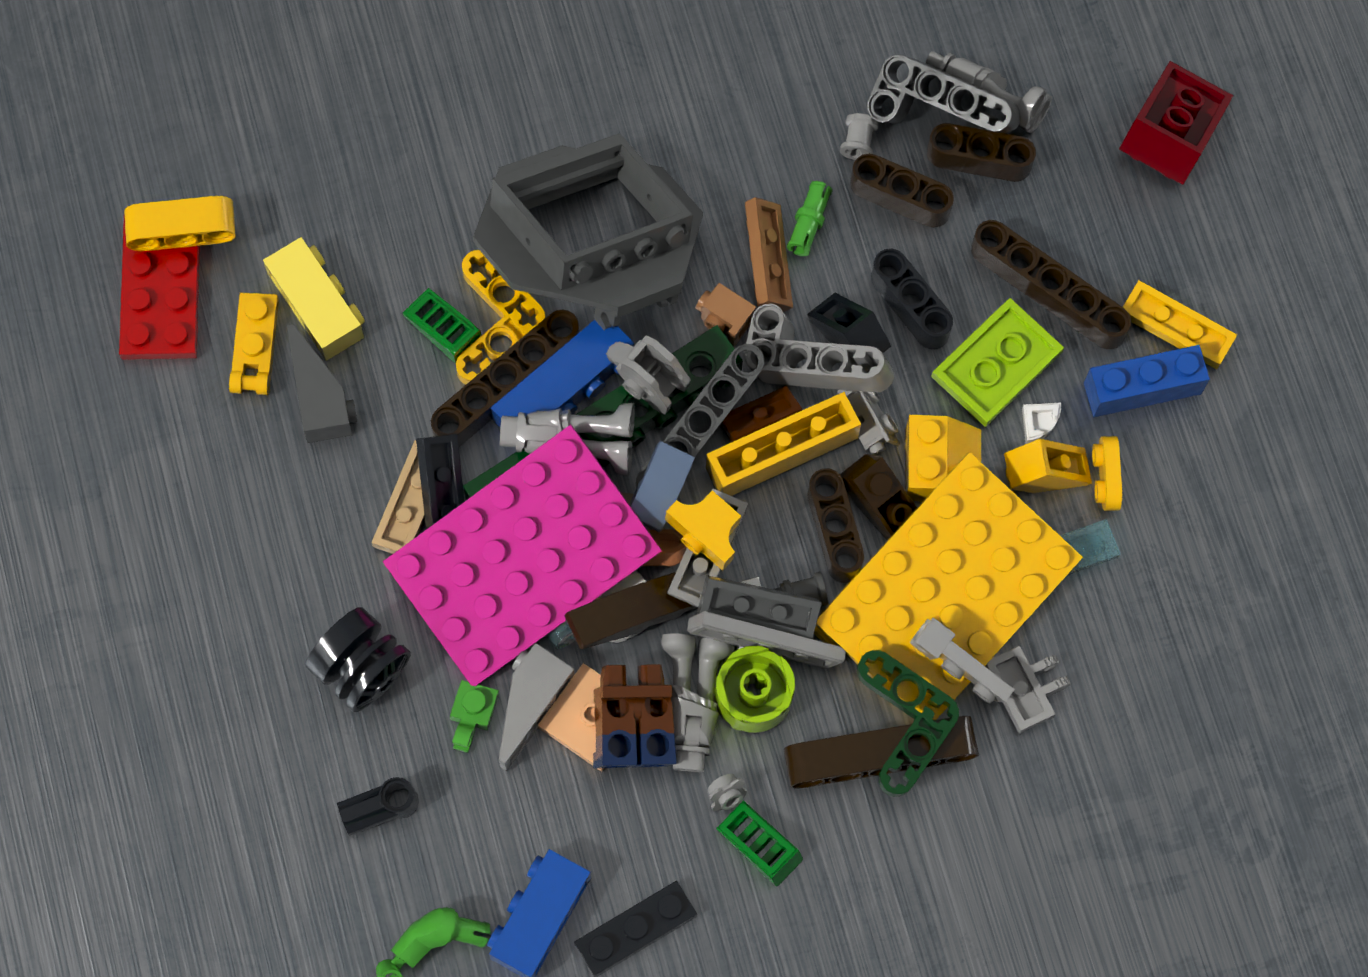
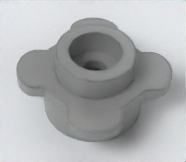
M726 774L710 784L708 793L710 800L713 801L711 805L713 811L734 808L742 801L743 797L747 794L746 789L743 788L745 784L743 778H736L734 774Z

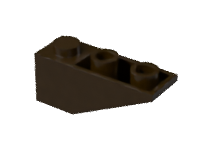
M865 454L840 474L846 491L856 506L886 540L917 509L883 457Z

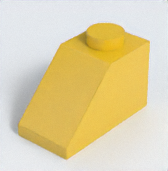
M1037 439L1004 453L1006 476L1010 483V488L1013 490L1039 493L1092 484L1086 450L1083 447Z

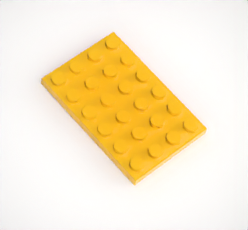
M969 452L818 616L816 626L837 646L842 647L857 665L866 652L880 650L955 700L970 681L964 676L960 680L953 677L941 667L944 662L941 658L930 660L910 644L911 639L927 619L931 620L932 617L955 633L951 641L985 666L1083 557ZM877 660L874 664L865 663L869 668L867 674L871 678L879 674L888 680L883 687L889 691L892 682L900 673L894 670L891 677L882 672L883 663ZM903 681L897 686V694L901 700L912 702L918 698L919 690L913 682ZM926 692L924 700L915 709L922 713L923 708L927 706L935 713L932 719L937 720L948 707L943 704L939 708L930 705L928 701L933 696Z

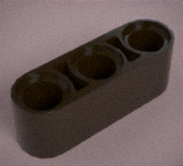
M951 123L937 125L931 132L927 147L929 162L936 167L1012 182L1022 181L1029 176L1036 156L1034 144L1027 138ZM947 142L953 148L944 150L938 147L937 143ZM983 149L989 155L981 157L976 155L973 150ZM1012 155H1018L1025 160V162L1015 163L1009 157Z
M863 154L853 164L850 185L854 194L860 198L929 227H940L948 221L954 195L947 185L875 154ZM870 172L876 178L874 180H865L859 174ZM902 186L907 188L910 193L900 195L893 188ZM938 201L944 208L932 209L927 203Z
M823 468L811 476L807 493L808 502L830 576L838 582L849 583L862 569L864 551L844 481L837 471ZM821 484H828L834 488L835 493L831 496H822L815 488ZM831 519H837L843 522L846 528L841 532H833L827 528L825 523ZM840 555H849L855 560L856 564L851 568H843L837 564L836 558Z

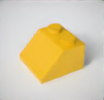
M909 415L905 428V491L912 501L923 502L967 453L971 452L981 462V429L949 416Z

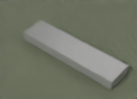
M706 611L689 618L687 631L690 634L740 647L762 646L783 658L825 669L838 665L845 660L846 651L840 646Z

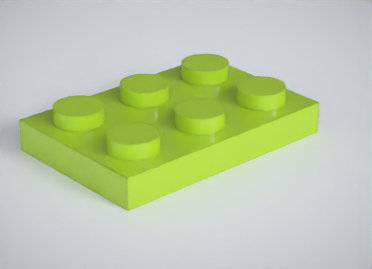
M1009 298L932 372L931 377L983 426L987 427L1063 353L1065 347Z

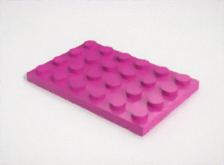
M570 424L389 556L383 563L470 685L476 686L515 659L522 651L527 650L567 621L564 615L568 611L593 602L663 550L575 428Z

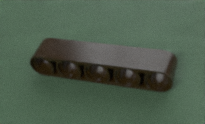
M987 220L977 227L971 245V252L979 263L1104 349H1115L1123 343L1131 326V317L1122 306L1003 223L996 220ZM992 238L998 243V246L988 247L981 240ZM1022 259L1028 264V267L1018 268L1012 263V260ZM1052 280L1059 288L1055 290L1048 289L1043 285L1042 281ZM1082 301L1088 305L1089 310L1080 311L1073 306L1072 302ZM1112 322L1119 327L1120 331L1116 333L1110 332L1104 327L1103 323Z
M564 309L556 310L549 314L442 404L432 414L431 427L433 436L457 434L458 447H460L492 420L491 407L579 333V323L575 314ZM558 327H568L572 331L566 337H558L553 334V331ZM532 350H537L544 354L538 361H530L525 358V355ZM503 374H510L516 378L509 385H502L496 381ZM474 398H483L487 401V404L481 409H472L468 406V403ZM446 422H454L459 425L453 433L447 434L439 430L442 424Z
M971 716L958 717L956 724L926 768L967 761L979 756ZM942 719L934 720V721L937 722V723H939ZM911 724L801 742L785 747L783 750L790 787L800 789L879 776L882 767ZM915 735L908 740V749L915 756H924L929 752L930 744L925 737ZM898 753L896 758L904 761L895 773L907 771L910 765L914 770L919 769L918 765L908 762L901 753ZM888 770L886 774H891L894 772Z

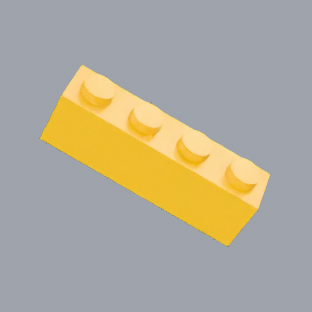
M842 392L707 453L705 468L716 490L733 496L858 439L861 423L845 392Z

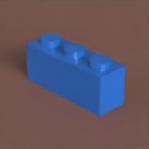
M1200 345L1092 367L1085 378L1084 387L1094 418L1201 395L1210 378Z
M548 849L544 858L539 855L535 858L527 873V877L531 878L530 883L524 892L518 890L507 908V911L512 913L505 927L498 925L487 943V946L491 948L489 953L490 959L521 977L537 976L591 880L590 871Z

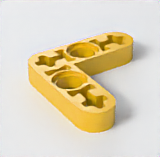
M473 250L463 258V277L501 319L458 356L456 361L457 376L465 385L478 375L473 371L466 374V363L470 361L472 364H477L483 359L481 349H484L488 357L493 361L504 353L496 352L491 348L490 344L493 338L500 335L507 336L512 341L511 346H513L545 319L543 308L527 292L513 289L515 294L510 301L502 303L495 300L493 294L498 287L510 286L480 250ZM476 263L479 266L484 263L486 264V274L492 279L488 286L486 278L480 272L472 274V264ZM521 300L524 301L521 303V310L529 317L535 314L536 325L532 326L530 323L522 325V315L516 310ZM488 357L479 364L480 372L491 364Z

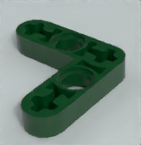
M872 650L866 652L857 666L859 680L866 687L915 719L882 767L878 776L880 788L887 795L900 797L911 790L956 724L959 717V708L950 696L890 655L880 650ZM877 660L883 663L881 670L889 677H891L894 670L900 673L892 682L889 691L883 687L888 681L886 678L879 674L875 675L874 678L867 675L869 668L865 665L866 662L874 664ZM903 681L913 682L919 690L918 698L912 702L901 700L897 694V686ZM926 692L933 696L928 701L930 705L939 708L943 704L949 708L946 714L951 718L950 721L942 719L939 723L935 722L932 719L935 713L927 706L923 708L922 713L915 709L924 700ZM921 735L928 740L930 750L926 755L915 756L909 751L908 740L912 736ZM898 753H901L908 762L918 765L919 769L915 771L910 765L903 775L904 781L907 782L906 786L898 784L894 788L888 784L891 777L886 773L888 770L894 773L898 770L904 760L898 759L896 756Z

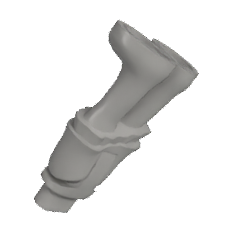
M931 51L926 60L928 65L1015 103L1021 115L1019 126L1029 133L1035 131L1041 124L1051 105L1053 98L1047 94L1046 89L1034 86L1023 97L1012 95L1005 91L1007 80L1001 77V74L965 58H957L952 53H948L944 57ZM970 91L965 93L968 96H972L974 98L973 94Z
M623 403L619 405L613 414L601 416L571 414L570 409L562 411L561 408L527 413V416L523 412H519L518 417L502 416L500 446L516 447V452H523L524 449V452L531 454L570 424L577 433H598L632 437L635 422L634 403ZM583 440L596 459L611 463L615 472L619 475H630L632 465L631 441Z
M664 634L661 639L663 650L673 660L672 697L670 698L673 708L677 763L673 765V770L704 772L705 756L710 755L709 747L712 743L716 722L719 717V712H717L719 708L718 703L715 702V682L718 665L723 659L733 653L734 645L709 638L699 640V671L696 694L690 691L691 668L696 638L687 634Z

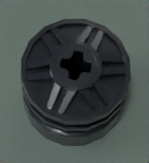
M357 607L339 619L318 641L305 663L306 668L324 685H329L340 679L335 689V695L339 699L348 697L346 704L353 712L363 710L381 697L395 683L411 656V652L404 645L396 646L397 640L393 635H386L376 641L381 631V624L363 607Z

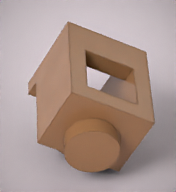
M718 283L712 292L706 290L703 293L695 309L701 312V319L704 320L703 323L708 329L718 325L721 331L728 336L729 342L735 348L750 327L751 318L756 310V306L721 283Z

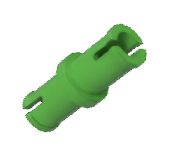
M812 181L810 183L804 204L795 214L797 222L790 241L787 243V249L790 252L796 246L793 253L795 255L808 256L817 230L823 227L825 221L823 214L833 192L830 186H827L826 190L823 191L826 185L824 182Z

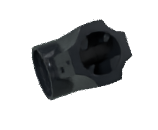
M395 777L385 781L382 786L338 802L337 806L349 836H352L395 818L402 819L411 816L418 808L419 798L410 782L404 778ZM398 789L407 790L409 797L404 805L400 807L390 805L389 799L394 791Z

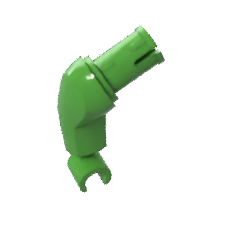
M453 908L434 909L414 921L390 950L396 956L393 960L386 959L379 962L376 967V976L385 977L387 974L393 973L390 977H402L400 969L405 963L414 968L431 949L444 946L452 940L483 948L489 938L475 935L473 932L478 931L490 934V924L485 921L480 922L459 917Z

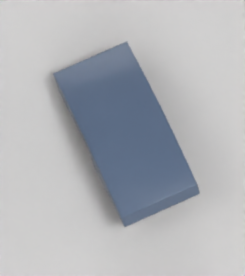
M662 441L656 445L643 479L638 483L629 504L642 523L657 532L662 531L666 523V511L677 500L695 459L694 456Z

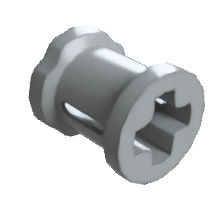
M849 114L846 117V125L848 126L846 142L841 144L840 153L852 160H856L863 154H873V149L870 145L873 132L878 129L879 122L867 114Z

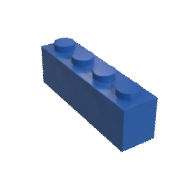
M595 320L592 321L491 407L492 420L500 427L502 416L518 417L519 412H523L527 416V413L561 408L562 411L570 409L571 414H575L578 409L577 405L586 397L592 399L598 395L605 387V381L614 373L620 375L615 369L617 366L614 363L612 364L607 358L606 353L609 347L619 341L634 346V342L618 326H611V328L603 330Z

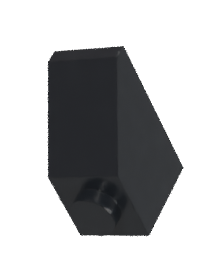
M836 292L807 314L810 321L830 343L871 346L879 349L882 353L891 347L874 312Z

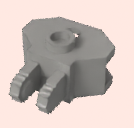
M647 335L642 341L639 340L635 346L620 341L615 342L606 353L609 361L617 366L615 369L625 381L622 384L624 389L637 399L642 398L660 413L666 414L669 411L672 402L668 396L675 388L685 392L689 387L691 379L676 357L656 339Z

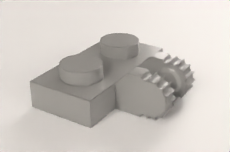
M1020 646L992 658L985 665V667L1015 689L1003 704L1019 734L1054 718L1056 714L1047 697L1071 685L1068 677L1064 676L1056 678L1041 687L1036 676L1054 669L1060 661L1056 655H1052L1030 665Z

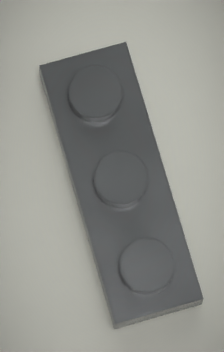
M706 575L697 613L706 611L812 639L822 602L816 598Z

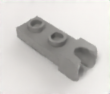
M935 618L927 619L913 636L910 644L930 660L941 658L944 661L941 667L953 677L959 680L962 676L967 678L975 685L972 691L984 701L990 704L993 700L998 703L1006 702L1015 689L951 641L955 633Z

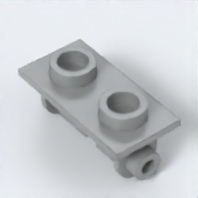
M837 391L838 394L845 392L858 419L863 416L865 420L861 423L858 437L866 452L870 451L872 455L877 456L886 450L884 446L886 442L895 446L900 445L895 435L899 432L896 423L888 413L883 414L877 404L881 400L878 392Z

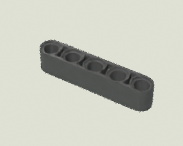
M743 344L734 349L663 442L670 444L673 441H680L687 447L688 454L695 457L761 372L764 366V356L761 350L752 344ZM751 351L757 356L758 365L754 371L748 373L739 370L736 365V357L740 352ZM727 381L733 385L735 393L732 400L726 403H720L715 400L712 389L717 382ZM696 411H704L711 418V426L704 433H696L689 426V418ZM650 459L638 473L636 477V487L638 483L643 479Z

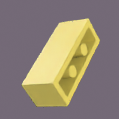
M302 237L263 259L267 274L326 361L364 338L361 325L365 323L362 314L354 303L349 306L346 304L341 296L345 294L341 283L334 274L329 277L321 267L325 265V261L315 245L308 247Z

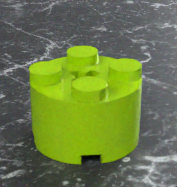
M747 646L734 651L721 666L716 679L715 700L718 703L720 714L733 729L738 731L759 733L774 728L787 717L791 708L795 691L793 671L789 663L782 656L777 655L768 648ZM749 684H755L757 689H761V694L754 695L751 691H748Z

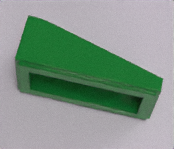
M430 288L402 312V315L455 364L458 356L482 336L479 328ZM430 301L434 306L422 318L416 315ZM439 311L444 314L433 326L427 324ZM451 320L454 324L441 335L438 331ZM459 329L463 331L453 343L449 341Z
M744 800L716 828L728 842L776 887L803 860L800 851ZM749 817L752 822L737 837L733 832ZM761 829L763 833L748 847L746 842ZM771 840L775 842L762 858L758 856ZM784 851L785 853L779 858V860L772 867H770V865Z

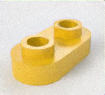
M1101 436L1099 444H1093L1092 447L1093 466L1099 467L1100 480H1096L1094 486L1095 502L1101 503L1104 511H1119L1122 505L1119 441L1117 436Z

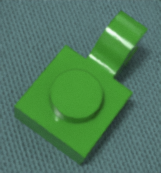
M461 680L450 713V720L459 722L452 741L454 744L453 749L469 753L476 727L488 731L499 697V690L482 685L472 686L468 681Z

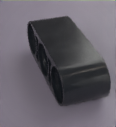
M893 248L880 251L875 257L871 273V281L874 287L923 347L928 349L943 347L948 342L953 326V317L950 311L903 253ZM891 266L898 273L888 276L881 272L880 268ZM913 294L921 302L910 304L903 299V296ZM935 322L940 324L944 330L934 333L927 329L926 324Z

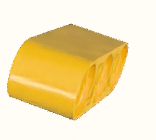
M225 196L138 203L127 206L124 209L126 247L134 251L221 244L232 241L236 236L233 200Z

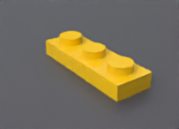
M1138 280L1123 305V308L1129 313L1132 323L1179 349L1200 345L1205 363L1216 370L1237 337V334L1140 280Z

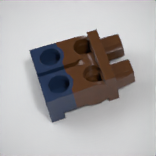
M661 664L638 666L637 686H626V665H606L602 667L600 687L594 689L596 752L593 753V769L668 767L677 764L673 708L670 698L672 697V685H665Z

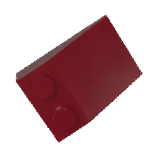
M1169 61L1133 122L1119 150L1128 154L1134 160L1141 161L1159 171L1165 177L1183 185L1234 95Z

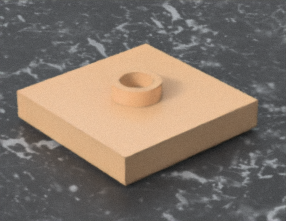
M583 663L540 721L538 728L593 766V753L596 752L594 689L600 687L601 675ZM597 768L601 772L604 770V768Z

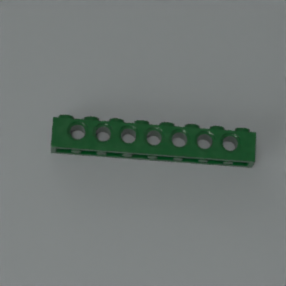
M718 325L673 352L672 354L676 357L691 381L685 392L678 389L679 393L677 395L668 397L672 404L666 414L656 411L642 398L637 399L633 397L622 385L575 414L587 416L611 415L623 403H634V406H643L648 412L642 417H635L632 437L615 435L601 437L597 433L578 434L583 440L631 441L632 448L636 447L644 441L646 433L656 427L663 429L677 419L679 412L692 405L733 352L734 347ZM738 354L736 365L742 371L743 360ZM696 366H704L710 373L705 377H697L691 373V370ZM719 381L714 385L712 391L718 387L726 389L732 384L727 381ZM524 449L523 452H515L463 485L466 499L468 500L528 456L529 453L524 452ZM597 459L602 467L609 464L608 461Z

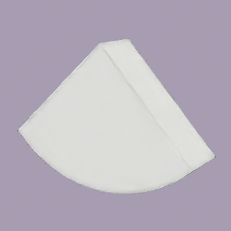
M1061 402L1023 405L1022 415L1025 444L1037 439H1044L1052 432L1060 416Z

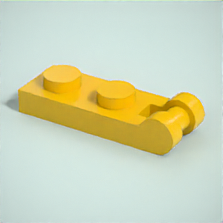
M240 292L232 371L229 378L230 393L242 394L243 390L256 391L257 395H269L279 304L277 294ZM258 369L257 376L245 375V370Z

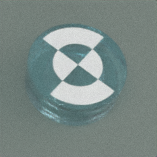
M567 620L552 630L548 636L556 649L564 648L576 641Z

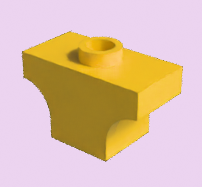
M713 490L701 502L694 505H686L676 500L666 511L665 521L683 536L681 538L682 543L696 555L702 552L722 571L732 562L735 551L730 545L729 535L739 525L741 515Z

